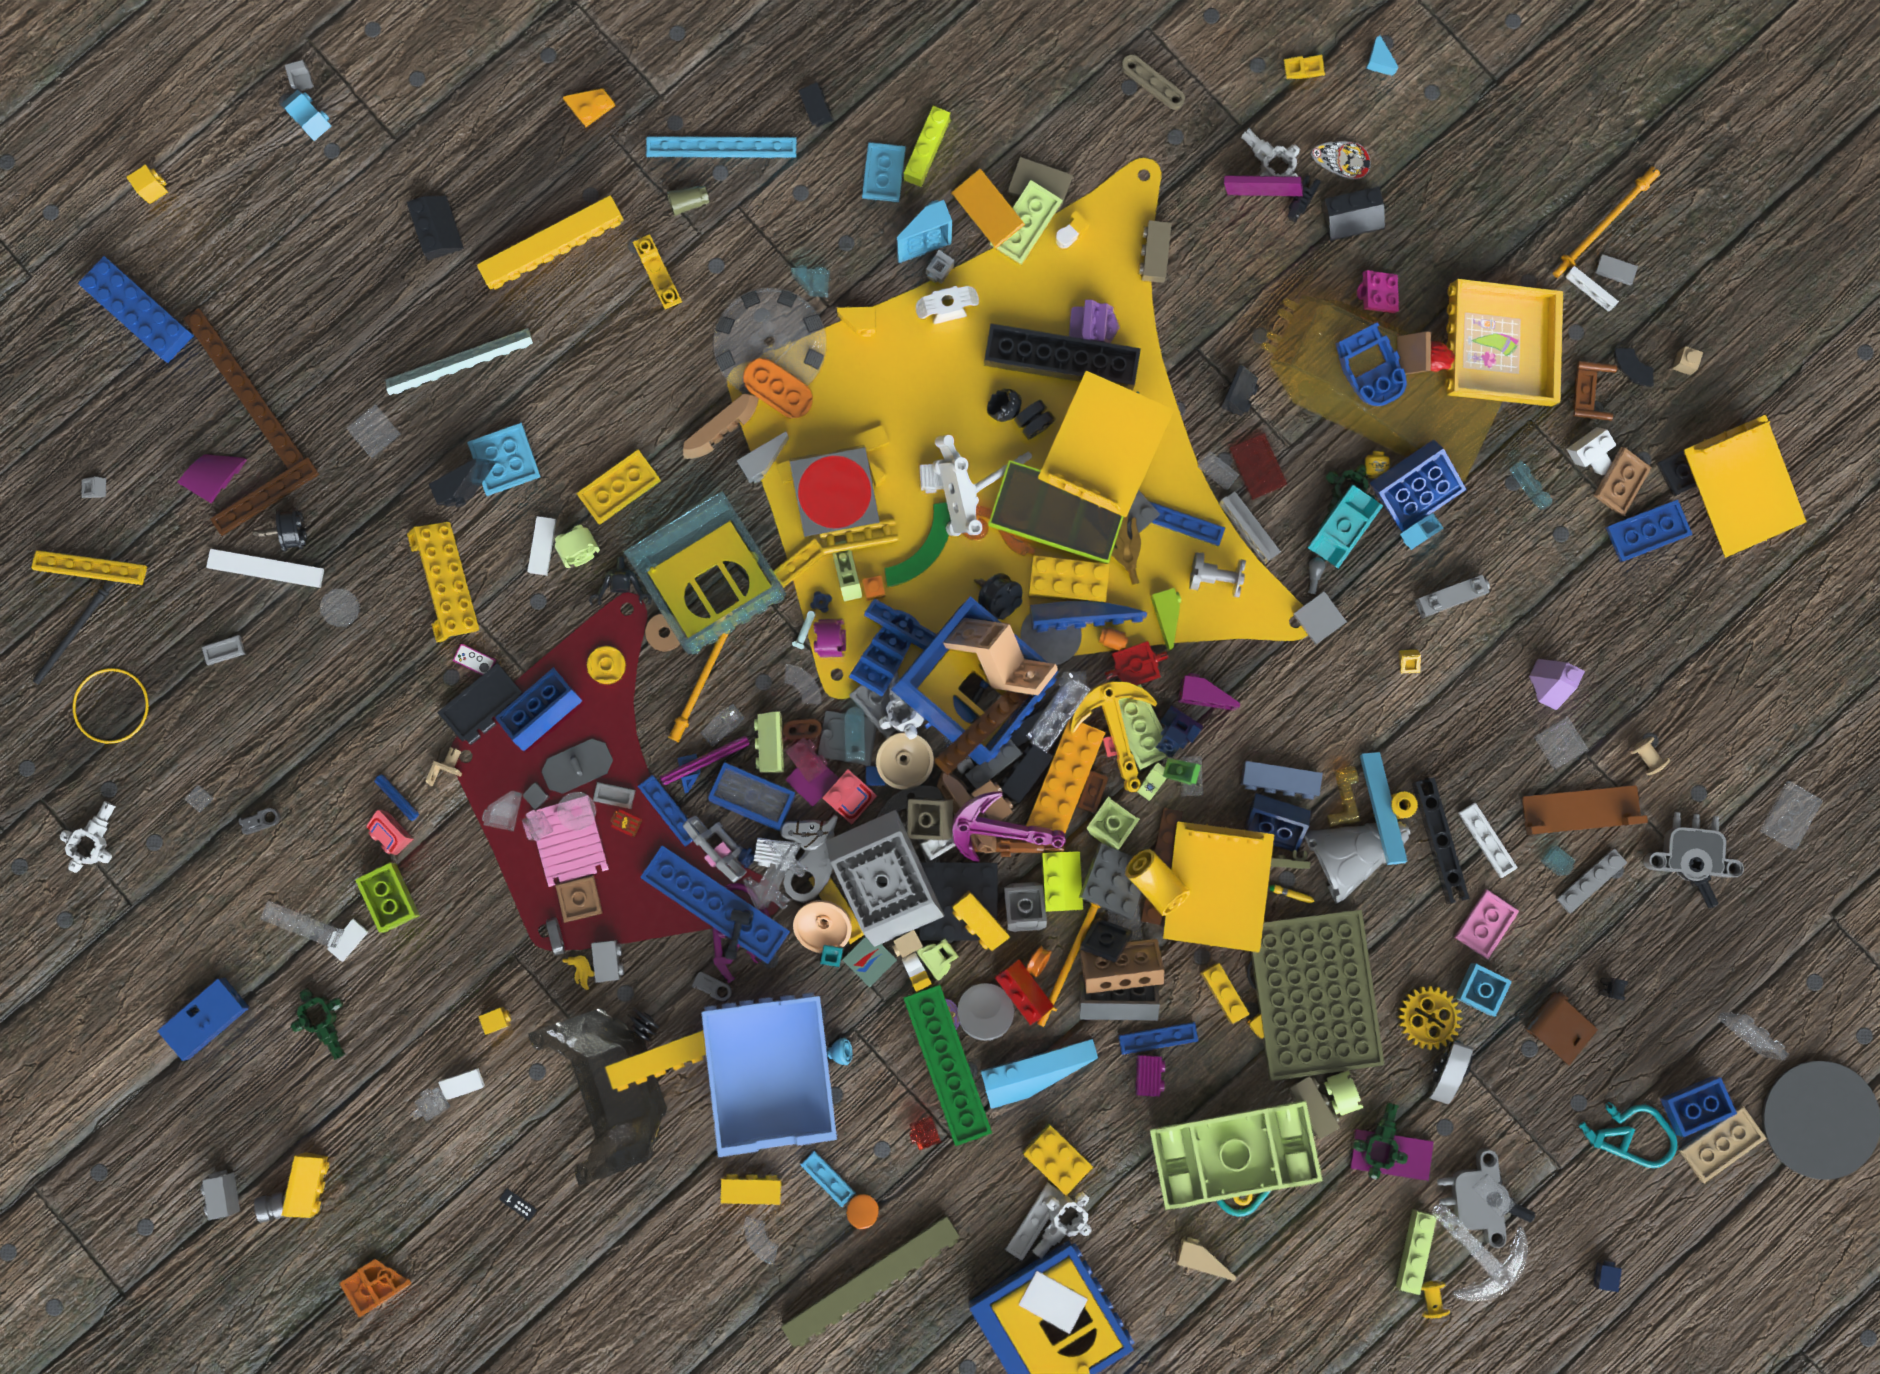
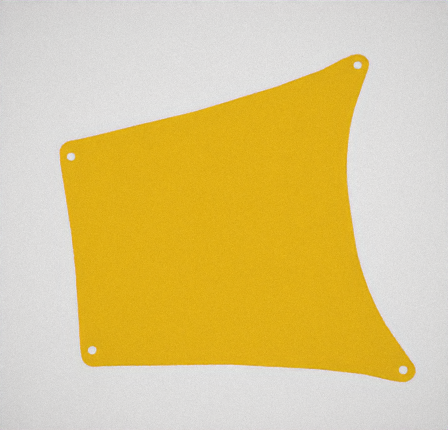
M1138 158L1130 162L1091 193L1054 214L1022 265L996 248H992L953 268L942 284L939 282L934 283L930 280L915 289L874 306L876 334H872V336L862 337L861 334H856L843 321H839L758 357L772 360L790 374H793V376L810 388L813 396L812 406L804 416L788 418L761 399H758L755 412L749 421L744 425L740 422L751 452L784 432L788 434V441L761 480L787 559L813 538H816L823 547H827L828 544L826 538L820 539V534L804 537L794 482L791 480L783 483L776 465L883 425L890 443L866 453L868 463L873 462L886 474L885 480L876 488L870 470L879 520L895 519V525L890 526L892 535L898 534L899 541L851 550L862 597L849 601L843 600L832 553L825 554L793 580L804 621L809 611L816 613L808 631V637L819 678L825 692L830 697L837 699L850 698L849 695L861 685L849 678L850 673L871 644L872 639L883 627L864 616L865 611L873 600L867 601L862 579L881 575L885 597L877 600L894 610L910 614L920 625L938 634L970 596L978 602V596L982 587L977 585L974 579L982 578L987 581L998 573H1004L1010 577L1011 581H1016L1021 585L1023 591L1022 604L1011 615L1003 620H998L1001 623L1010 624L1013 633L1021 639L1022 624L1030 613V605L1064 602L1063 600L1028 597L1033 556L1102 563L988 526L1004 477L1002 476L976 493V497L979 499L976 505V520L982 524L980 534L969 535L966 532L961 533L959 536L949 535L947 543L936 561L925 572L906 583L887 588L885 568L906 561L923 546L933 523V504L947 502L944 489H938L936 493H925V490L921 491L919 465L933 464L936 460L944 459L940 448L935 445V439L938 436L951 435L954 438L953 445L956 451L960 454V457L968 461V469L966 471L972 484L980 482L1001 469L1002 466L1007 465L1009 460L1014 461L1018 456L1026 452H1030L1032 458L1023 465L1042 470L1081 382L984 366L990 324L1069 336L1071 309L1073 307H1083L1085 300L1107 303L1114 307L1113 312L1117 318L1119 330L1111 344L1141 348L1133 391L1174 409L1139 491L1150 502L1225 527V531L1220 545L1216 546L1150 523L1139 533L1141 548L1137 559V568H1135L1139 583L1132 585L1129 573L1125 567L1111 555L1105 603L1147 612V617L1143 619V622L1138 623L1125 620L1124 624L1113 625L1112 622H1106L1105 626L1099 627L1087 624L1086 628H1081V643L1074 656L1115 651V649L1103 646V643L1099 642L1102 629H1108V627L1126 633L1125 637H1128L1125 649L1147 641L1150 646L1165 644L1151 596L1152 594L1172 588L1175 589V592H1179L1182 603H1179L1180 610L1174 643L1230 639L1296 641L1308 636L1301 625L1298 628H1293L1289 624L1290 618L1303 605L1257 559L1241 539L1211 491L1195 457L1169 382L1156 330L1152 283L1150 281H1142V274H1139L1140 263H1144V256H1141L1142 244L1145 245L1146 238H1143L1144 226H1148L1149 220L1155 221L1161 182V169L1154 160ZM1143 169L1149 171L1150 178L1147 181H1141L1138 178L1139 171ZM1077 211L1089 223V227L1068 248H1060L1056 244L1057 232L1061 228H1066L1071 223L1070 217ZM953 286L958 288L970 286L978 294V305L963 307L967 313L966 317L933 324L937 313L929 315L924 319H920L917 316V301L924 296L931 295L934 291L952 288ZM945 299L942 301V304L944 306H951L954 299ZM809 348L824 355L819 370L803 363ZM751 361L736 366L728 375L727 385L732 403L742 395L740 387L744 384V370ZM1012 389L1022 398L1020 413L1034 402L1042 400L1047 406L1045 412L1050 411L1056 420L1039 435L1028 440L1022 432L1025 427L1019 428L1014 419L1005 422L993 419L987 413V405L991 395L996 394L998 390ZM1014 470L998 521L1027 530L1042 480ZM1050 484L1034 533L1067 543L1081 498L1075 497L1073 494L1068 496L1059 493L1060 488ZM1084 516L1075 546L1103 555L1107 541ZM883 528L871 530L873 538L884 536ZM864 531L853 533L854 542L865 540ZM845 534L834 536L835 543L846 540ZM1196 552L1204 553V563L1218 565L1217 569L1236 572L1239 559L1246 560L1245 569L1241 572L1245 574L1243 585H1239L1241 587L1239 598L1233 597V583L1217 580H1215L1214 584L1200 582L1197 591L1189 589L1190 575L1193 569L1192 564ZM817 591L832 597V601L828 605L829 610L826 613L819 609L814 610L810 606L814 599V593ZM819 619L844 620L845 624L841 625L842 630H846V651H842L845 654L844 657L820 658L818 653L814 651V641H817V633H814V622H818ZM911 643L897 671L899 679L923 652V649ZM978 665V667L984 671L982 665ZM835 668H839L843 672V677L839 681L831 678V672Z

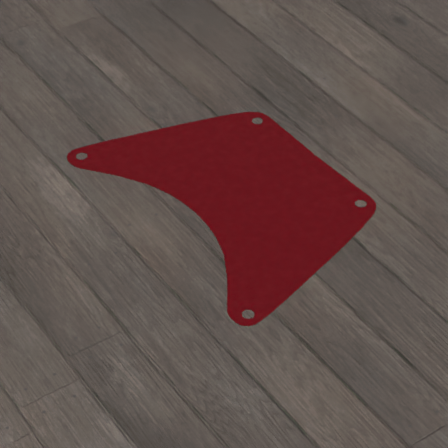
M630 592L619 595L601 608L514 681L524 693L554 667L582 699L581 703L525 751L518 747L495 717L492 719L496 725L485 734L478 729L477 731L481 737L472 745L466 740L462 742L458 736L451 745V748H454L453 750L457 749L461 752L469 750L472 753L473 757L469 763H463L458 758L455 768L462 775L461 777L457 776L494 852L532 942L537 947L547 951H553L549 936L546 938L540 936L538 930L541 925L546 924V920L555 917L560 926L565 951L592 948L591 944L595 942L617 940L618 944H625L713 929L711 925L640 878L661 846L666 847L724 887L732 883H742L753 889L757 896H768L770 902L766 909L769 916L778 911L781 903L780 894L774 883L748 868H744L747 873L741 879L733 882L716 866L712 867L704 857L708 854L700 845L691 842L685 847L637 787L650 777L637 736L634 711L637 665L648 613L643 600L641 605L639 596ZM624 603L633 605L634 611L631 615L626 616L621 613V606ZM598 647H614L625 658V672L621 679L615 683H599L588 673V657ZM590 739L606 743L613 759L607 774L564 794L549 790L542 774L543 767L548 758ZM537 782L549 795V798L536 810L589 796L609 870L602 871L601 865H597V873L585 877H595L602 914L564 923L556 885L561 883L559 877L553 878L555 885L548 886L528 813L535 811V809L522 796L533 783ZM597 782L636 790L632 809L593 801ZM619 809L640 818V821L631 817L628 818L625 814L618 812ZM618 814V815L622 816V817H623L622 820H621L620 818L616 817V815ZM626 817L627 824L625 826L627 829L625 831L630 832L633 835L630 836L611 826L615 825L619 828L621 826L622 828L624 818ZM614 819L619 821L620 824L613 822ZM630 821H633V822L637 823L638 825L635 826V825L631 824ZM742 890L731 891L758 909L746 892Z

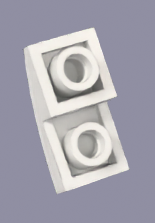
M479 1068L439 1081L445 1100L485 1087Z

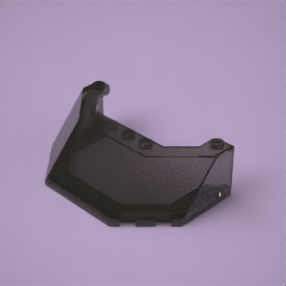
M602 1008L528 1033L530 1042L536 1050L550 1047L571 1061L595 1133L588 1159L575 1167V1177L578 1185L609 1177L651 1159L654 1152L652 1151L654 1142L658 1140L661 1130L660 1123L667 1111L657 1077L655 1078L653 1074L647 1077L648 1081L637 1085L636 1082L629 1083V1088L618 1092L617 1088L612 1089L605 1067L646 1052L647 1048L643 1037L636 1031L633 1032L627 1028V1025L619 1019H613L607 1015L606 1011Z

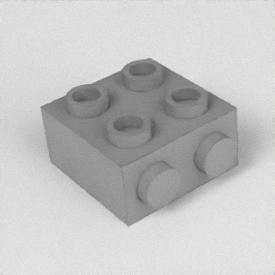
M227 1170L209 1174V1178L202 1180L201 1193L205 1196L204 1212L208 1216V1220L227 1217L240 1212L234 1172L227 1173Z

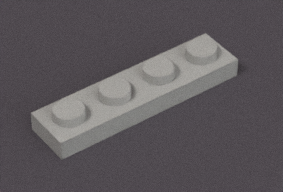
M1612 848L1559 895L1556 900L1571 914L1627 864L1626 860L1615 848Z

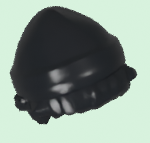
M1012 389L998 390L996 394L991 395L990 401H988L987 413L993 419L1000 422L1013 420L1020 413L1022 398Z

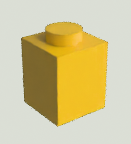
M504 1007L478 1016L485 1035L510 1026L511 1015Z

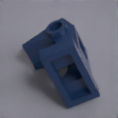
M1171 705L1160 721L1165 727L1160 733L1163 737L1155 748L1165 753L1167 757L1172 758L1179 748L1184 749L1188 741L1193 743L1203 726Z

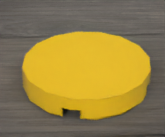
M611 646L598 647L590 654L587 661L588 673L594 680L602 684L615 683L621 679L626 668L625 658L622 653Z

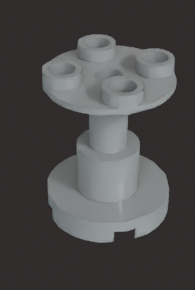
M1196 552L1192 564L1193 569L1190 575L1189 589L1197 591L1200 582L1212 584L1215 583V580L1233 583V597L1239 598L1241 592L1239 585H1243L1245 574L1241 572L1245 569L1246 560L1239 559L1236 572L1217 569L1218 565L1204 563V553Z

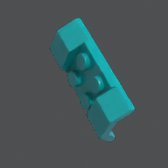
M1352 484L1320 526L1318 533L1307 548L1339 568L1383 505Z

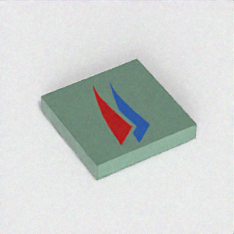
M865 937L843 961L870 988L897 959L882 944L874 947Z

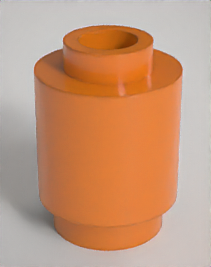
M1108 627V629H1102L1099 642L1103 643V646L1120 651L1121 648L1125 649L1128 637H1125V632Z

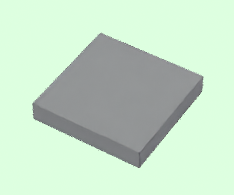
M1322 592L1293 614L1315 645L1347 622L1325 592Z

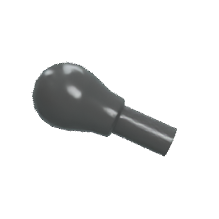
M1320 557L1312 558L1309 562V578L1311 580L1308 593L1316 594L1318 580H1320L1326 567L1324 560Z

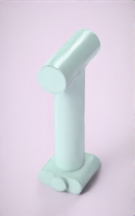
M814 611L807 613L798 638L792 643L793 646L799 649L805 648L803 643L816 616Z

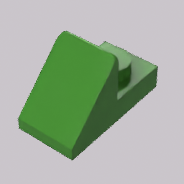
M1168 758L1162 777L1188 785L1196 784L1201 765Z

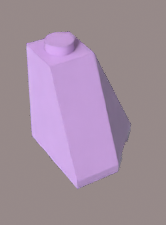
M1537 659L1529 677L1536 690L1538 702L1557 710L1577 689L1585 671L1567 662Z

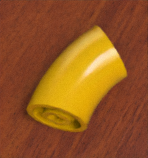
M1150 849L1136 854L1126 867V877L1141 891L1162 916L1178 908L1190 894L1189 889L1157 854Z

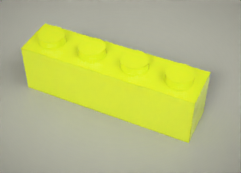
M935 106L932 107L904 171V181L922 187L950 122V112Z

